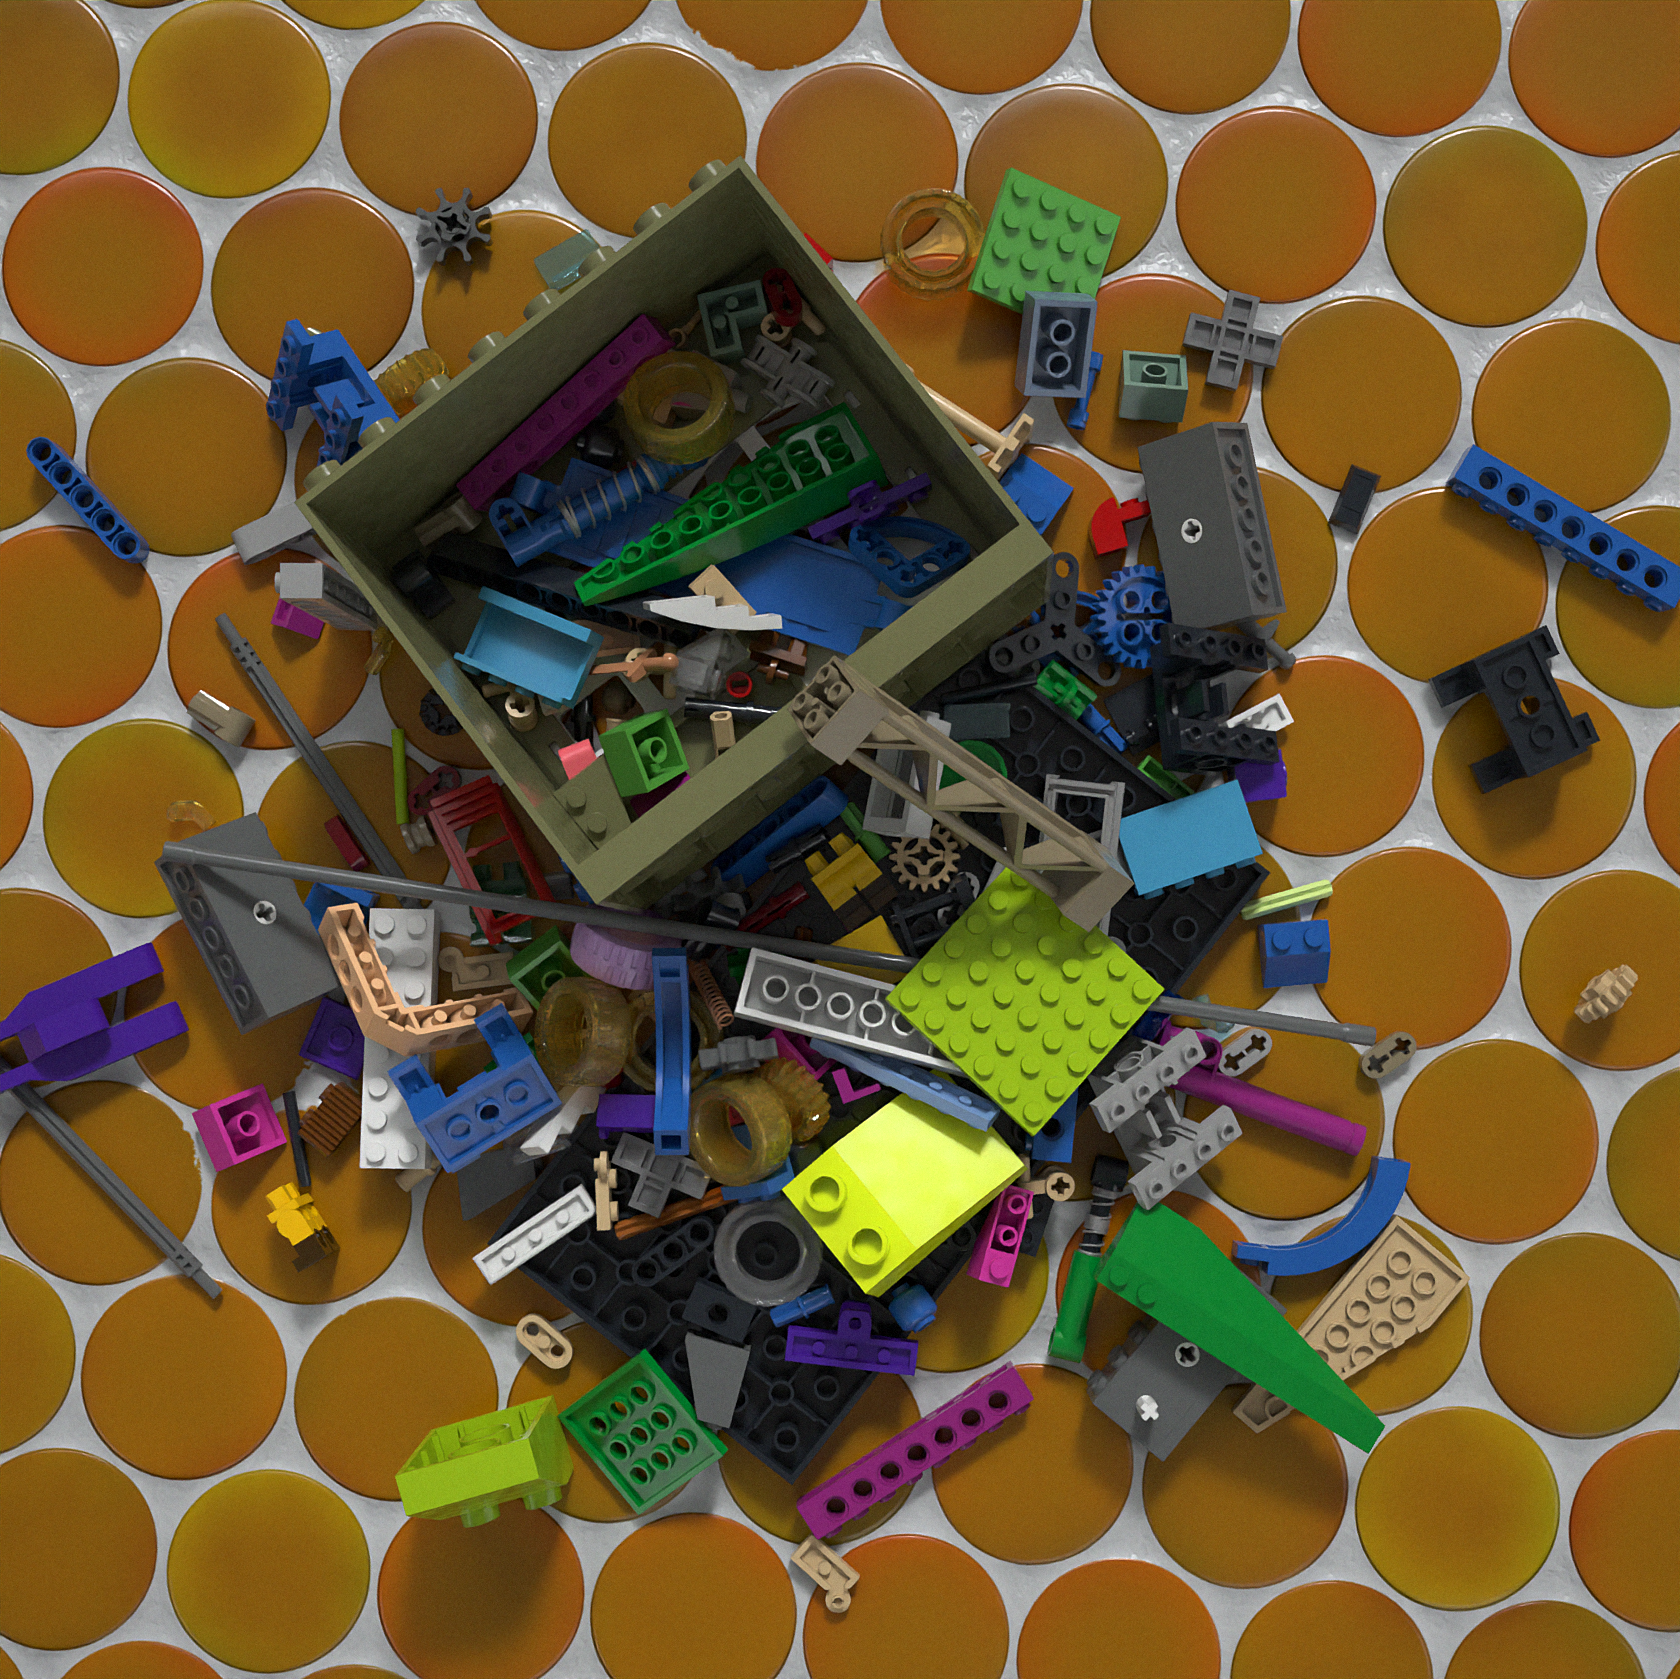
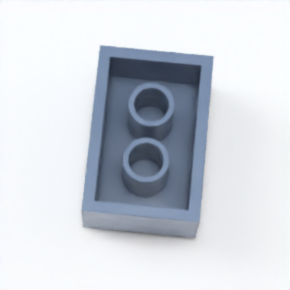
M1025 291L1014 385L1024 396L1086 398L1098 304L1090 295L1086 293Z

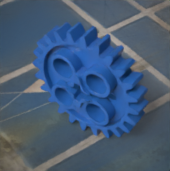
M1144 564L1122 567V571L1112 572L1113 580L1106 579L1102 581L1106 590L1096 591L1101 601L1092 603V606L1098 609V614L1090 616V619L1098 621L1099 625L1093 628L1092 632H1101L1102 636L1096 643L1097 645L1107 644L1104 655L1114 654V663H1123L1126 668L1145 669L1146 666L1152 667L1150 647L1161 642L1159 627L1166 623H1172V610L1169 597L1165 591L1166 581L1164 572H1156L1155 566L1144 567ZM1152 595H1153L1154 598H1155V605H1154V607H1153L1152 602H1151ZM1124 596L1127 597V606H1126V607H1125L1124 602H1123ZM1162 614L1163 618L1162 620H1117L1116 615ZM1125 627L1127 628V631H1128V636H1127V638L1124 637V629H1125ZM1153 627H1154V629H1155V637H1154V638H1153V636H1152V628H1153Z

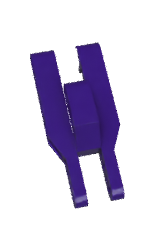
M152 942L133 948L29 992L9 1016L0 1022V1042L18 1035L29 1061L27 1064L0 1075V1094L33 1080L73 1081L189 1031L177 1001L165 1004L109 1028V1023L98 999L111 996V993L130 985H137L147 977L164 972Z

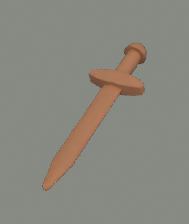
M650 648L631 662L592 665L588 675L628 672L627 677L629 681L636 682L649 671L665 670L666 672H673L679 666V660L672 653H665L663 657H657L655 649Z

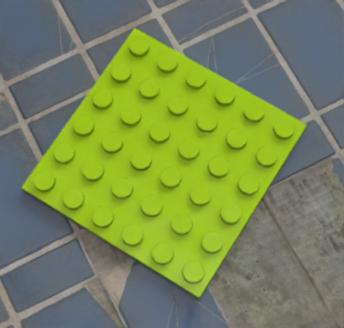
M1006 867L884 1000L1030 1136H1035L1164 991V988L1096 925L1088 932L1064 916L1050 896Z

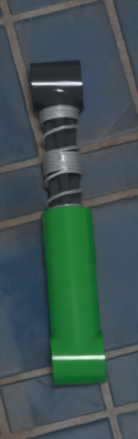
M1099 1153L1095 1156L1090 1176V1184L1093 1185V1192L1091 1193L1094 1197L1093 1201L1089 1203L1091 1206L1090 1213H1087V1216H1085L1083 1226L1086 1229L1082 1230L1084 1237L1082 1244H1079L1081 1248L1074 1249L1057 1321L1053 1326L1049 1340L1048 1356L1079 1364L1082 1360L1087 1338L1086 1331L1099 1283L1091 1274L1102 1258L1100 1249L1101 1246L1105 1245L1103 1237L1104 1234H1107L1109 1222H1111L1109 1219L1112 1216L1109 1212L1111 1205L1115 1204L1113 1199L1116 1198L1118 1192L1123 1191L1129 1170V1162L1127 1160Z

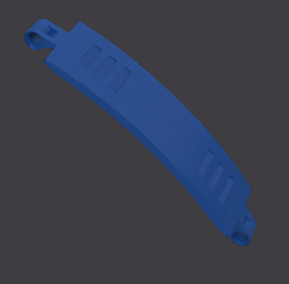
M571 457L560 486L547 480H539L519 471L509 498L515 500L521 508L544 515L551 511L552 505L559 502V500L565 503L566 496L571 499L581 494V487L588 490L597 485V479L604 481L612 476V472ZM645 488L643 490L645 495L642 496L641 503L633 501L627 505L626 512L619 509L611 514V520L604 518L596 523L595 529L589 526L582 530L581 537H578V539L576 538L573 541L567 539L546 552L593 569L607 558L615 560L623 551L622 548L632 540L637 544L650 534L648 529L656 523L665 524L674 517L672 512L686 503L688 499L663 490L653 494ZM789 533L714 565L757 612L755 615L770 613L781 615L782 629L769 630L850 656L857 650L865 629L870 628L881 632L913 607L912 605L908 606L891 600L886 596H878L877 593L881 580L852 553ZM707 568L648 589L672 598L695 596L688 586Z

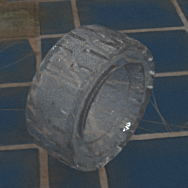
M781 1195L766 1201H762L761 1196L752 1201L737 1204L723 1219L715 1237L714 1260L721 1281H724L726 1288L736 1294L737 1298L745 1300L752 1305H762V1307L781 1306L786 1302L796 1300L799 1295H803L810 1285L813 1284L821 1267L823 1258L822 1239L791 1200ZM761 1221L779 1222L788 1227L797 1237L801 1250L800 1259L794 1270L784 1278L774 1281L759 1280L748 1274L740 1264L737 1255V1242L742 1232L752 1224Z

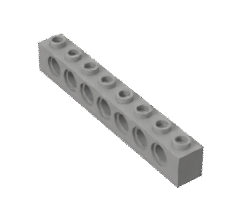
M280 563V572L275 574V591L280 593V599L338 630H377L378 613L354 583L323 563Z

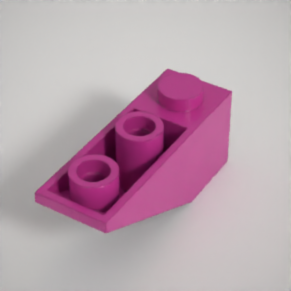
M1009 1185L997 1195L976 1239L967 1275L978 1280L1009 1288L1034 1195L1033 1191Z

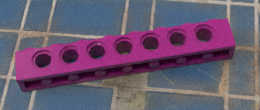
M642 314L457 483L456 486L474 510L489 512L491 505L496 500L507 498L511 494L519 471L531 476L676 344L657 318Z
M1010 1360L798 1498L796 1508L817 1540L823 1536L831 1538L842 1530V1524L852 1518L856 1521L865 1516L870 1510L868 1507L877 1501L884 1503L891 1499L897 1493L895 1489L905 1483L907 1486L914 1484L923 1477L922 1472L932 1465L934 1468H938L950 1459L949 1454L958 1448L963 1451L976 1443V1437L987 1430L988 1433H991L1004 1424L1003 1419L1012 1413L1016 1416L1026 1411L1031 1406L1030 1402L1034 1400L1032 1392ZM994 1393H1002L1006 1396L1004 1404L998 1407L989 1404V1398ZM969 1410L976 1411L979 1414L978 1420L973 1424H967L962 1421L963 1414ZM941 1428H947L952 1431V1436L947 1441H939L935 1438V1433ZM913 1446H921L926 1452L923 1457L914 1459L908 1455V1451ZM887 1463H892L899 1470L893 1476H886L881 1472V1468ZM859 1481H867L871 1484L872 1488L869 1492L860 1494L854 1489V1486ZM837 1498L842 1500L845 1506L840 1511H832L828 1508L827 1503L831 1499Z

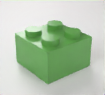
M667 708L641 713L598 736L621 797L650 792L689 769Z
M557 925L553 926L505 963L509 980L548 1023L600 985L598 979L583 971L574 962L570 954L571 941Z

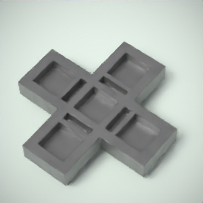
M1229 290L1221 320L1190 313L1182 346L1212 354L1204 384L1235 392L1244 362L1270 369L1276 367L1283 336L1253 328L1260 297Z
M692 1124L690 1126V1143L697 1129V1126ZM623 1132L611 1163L640 1174L628 1206L660 1218L672 1188L702 1200L715 1169L685 1157L686 1155H655L654 1144Z

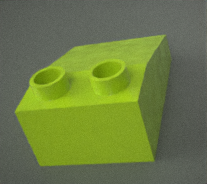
M554 1395L431 1429L395 1475L406 1516L443 1520L460 1515L463 1527L468 1528L482 1525L498 1518L501 1515L498 1504L522 1497L525 1509L533 1510L561 1500L563 1495L560 1486L567 1485L574 1467L561 1420L557 1417L559 1413Z

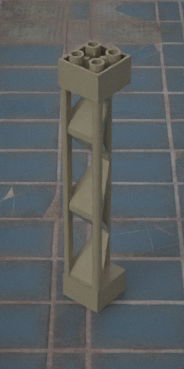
M836 655L818 670L815 678L802 692L795 696L792 704L787 708L811 746L840 765L847 759L1050 896L1064 916L1088 932L1133 886L1134 882L1105 846L1082 830L1080 831L878 688L867 680L864 675ZM856 748L912 750L920 792ZM938 760L967 780L936 791ZM949 811L1000 812L1007 851ZM1027 822L1051 839L1024 849ZM1034 869L1044 870V871L1040 874V873H1038L1037 871H1035Z

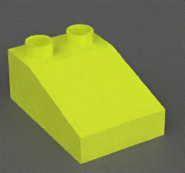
M934 1069L930 1071V1073L957 1085L948 1073ZM903 1092L830 1147L782 1190L865 1294L879 1297L1027 1171L1028 1168L992 1125L986 1132L970 1127L966 1122L950 1114H943L935 1107L923 1101L914 1100Z

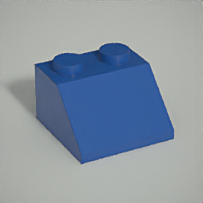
M1021 453L1000 481V485L1041 536L1074 489L1023 453Z
M1328 919L1257 925L1263 988L1327 983L1331 955Z

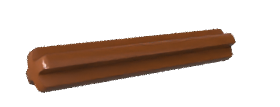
M723 1186L706 1191L702 1200L692 1196L664 1206L660 1218L643 1213L617 1222L614 1225V1230L617 1238L624 1240L738 1199L724 1200L721 1191Z

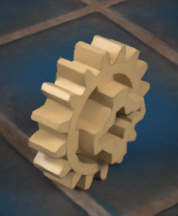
M938 824L931 830L929 839L918 838V843L911 850H906V848L917 838L900 837L902 839L901 843L892 842V847L897 850V854L889 855V859L897 862L898 865H895L891 870L894 874L902 872L898 881L904 884L909 880V889L911 891H915L918 885L921 886L924 894H927L931 885L937 891H940L939 882L943 880L945 883L950 884L949 872L958 873V868L952 865L953 862L961 860L959 854L952 853L953 850L958 848L957 842L948 843L951 833L946 831L942 835L939 834L940 825ZM931 838L938 840L945 847L946 851L936 850L932 846ZM927 850L933 859H928L927 865H922L921 861L915 858L922 856L923 851ZM905 865L915 866L918 869L919 878L911 875L906 870ZM939 865H945L939 874L932 877V872Z
M1627 964L1621 965L1618 969L1615 968L1612 972L1607 969L1599 976H1595L1580 993L1582 999L1578 1001L1579 1004L1574 1008V1012L1585 1023H1590L1593 1019L1597 1020L1600 1016L1603 1019L1624 1005L1626 999L1632 994L1630 989L1634 987L1633 983L1638 980V975Z

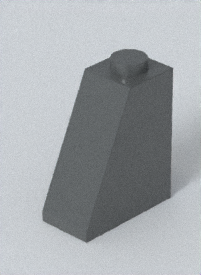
M521 1146L489 1149L480 1153V1158L458 1170L457 1176L463 1221L472 1219L535 1180L540 1175L539 1170H544L543 1154L529 1156L520 1149Z
M688 1329L685 1344L697 1420L704 1421V1426L714 1430H722V1427L729 1428L751 1345L736 1341L734 1344H729L714 1335Z

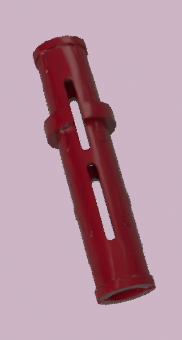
M798 880L778 896H770L768 898L769 902L739 921L736 930L758 933L779 917L781 919L785 918L788 911L804 900L809 899L810 896ZM724 945L729 952L732 951L733 948H735L733 946Z

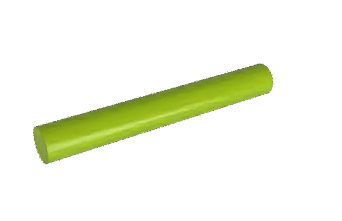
M391 729L396 824H409L404 729Z

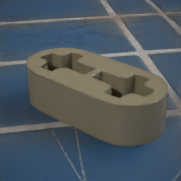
M1395 1031L1360 1056V1071L1365 1076L1373 1079L1386 1076L1415 1054L1417 1049L1415 1039L1410 1034L1402 1031ZM1397 1038L1402 1041L1407 1040L1408 1042L1404 1046L1406 1050L1404 1054L1400 1051H1396L1393 1054L1389 1053V1051L1397 1046L1395 1042ZM1385 1055L1386 1058L1378 1064L1379 1071L1374 1069L1368 1070L1367 1067L1371 1064L1369 1060L1371 1056L1378 1059Z

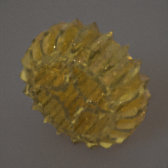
M422 348L420 351L415 350L412 354H406L404 358L396 360L393 365L387 367L383 373L379 374L374 382L397 416L402 418L417 407L413 401V396L425 382L441 374L448 376L450 371L441 356L433 349Z
M785 1057L776 1060H769L754 1071L755 1073L747 1083L749 1090L746 1094L751 1098L748 1105L756 1110L755 1117H760L762 1121L776 1120L780 1125L783 1139L785 1140L788 1137L791 1142L795 1138L805 1142L814 1135L816 1136L823 1129V1126L830 1117L828 1111L831 1105L827 1102L829 1095L822 1091L824 1084L818 1083L815 1080V1074L811 1075L807 1072L806 1065L799 1067L795 1059L788 1062Z

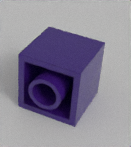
M1278 749L1279 763L1271 766L1244 763L1227 770L1228 782L1238 780L1245 803L1287 797V771L1282 760L1281 749Z

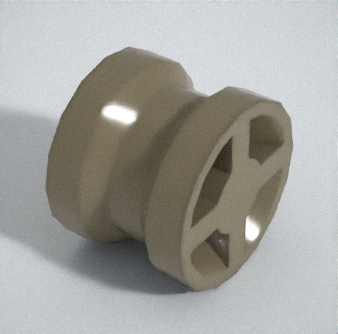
M425 816L419 817L417 822L411 825L408 823L400 825L404 841L412 854L420 852V849L426 845L430 847L437 845L434 831Z

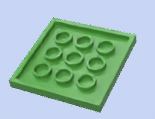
M1009 168L1005 172L967 291L1022 315L1025 291L1086 293L1095 299L1121 217L1014 168Z

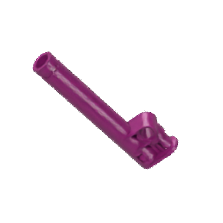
M1166 1018L1155 1044L1164 1046L1171 1040L1170 1036L1175 1037L1183 1029L1172 1026L1171 1020ZM1195 1031L1201 1044L1207 1041L1211 1042L1214 1048L1213 1054L1209 1058L1200 1061L1181 1076L1175 1086L1171 1084L1169 1088L1220 1107L1222 1105L1227 1106L1236 1113L1338 1151L1342 1150L1344 1153L1354 1157L1358 1155L1366 1137V1126L1355 1122L1351 1123L1347 1119L1218 1072L1217 1069L1223 1053L1222 1045L1217 1039Z

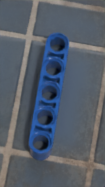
M36 437L29 442L26 449L29 460L116 556L129 563L137 564L143 562L149 554V544L66 451L45 437ZM50 447V457L45 461H42V451L45 448ZM71 470L72 479L67 484H63V474ZM92 493L94 497L91 506L84 508L83 500L85 496ZM109 517H114V527L109 531H105V521ZM131 540H135V551L127 555L125 552L126 544Z
M826 776L815 778L720 854L713 862L711 869L713 867L719 868L722 881H729L737 874H742L745 887L748 888L770 870L768 865L771 862H766V855H770L788 844V839L791 837L798 838L816 827L819 823L823 827L845 810L849 801L848 795Z

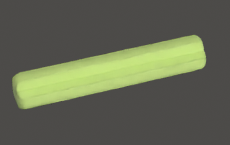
M1324 879L1251 900L1243 907L1240 914L1244 920H1249L1329 897L1333 894L1332 885L1329 880Z

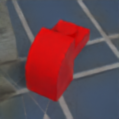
M1112 497L1104 501L1097 508L1088 526V538L1094 559L1124 551L1129 546L1123 524L1148 517L1151 514V509L1147 500L1139 502L1138 498H1133L1120 503L1121 508L1117 509L1115 499Z

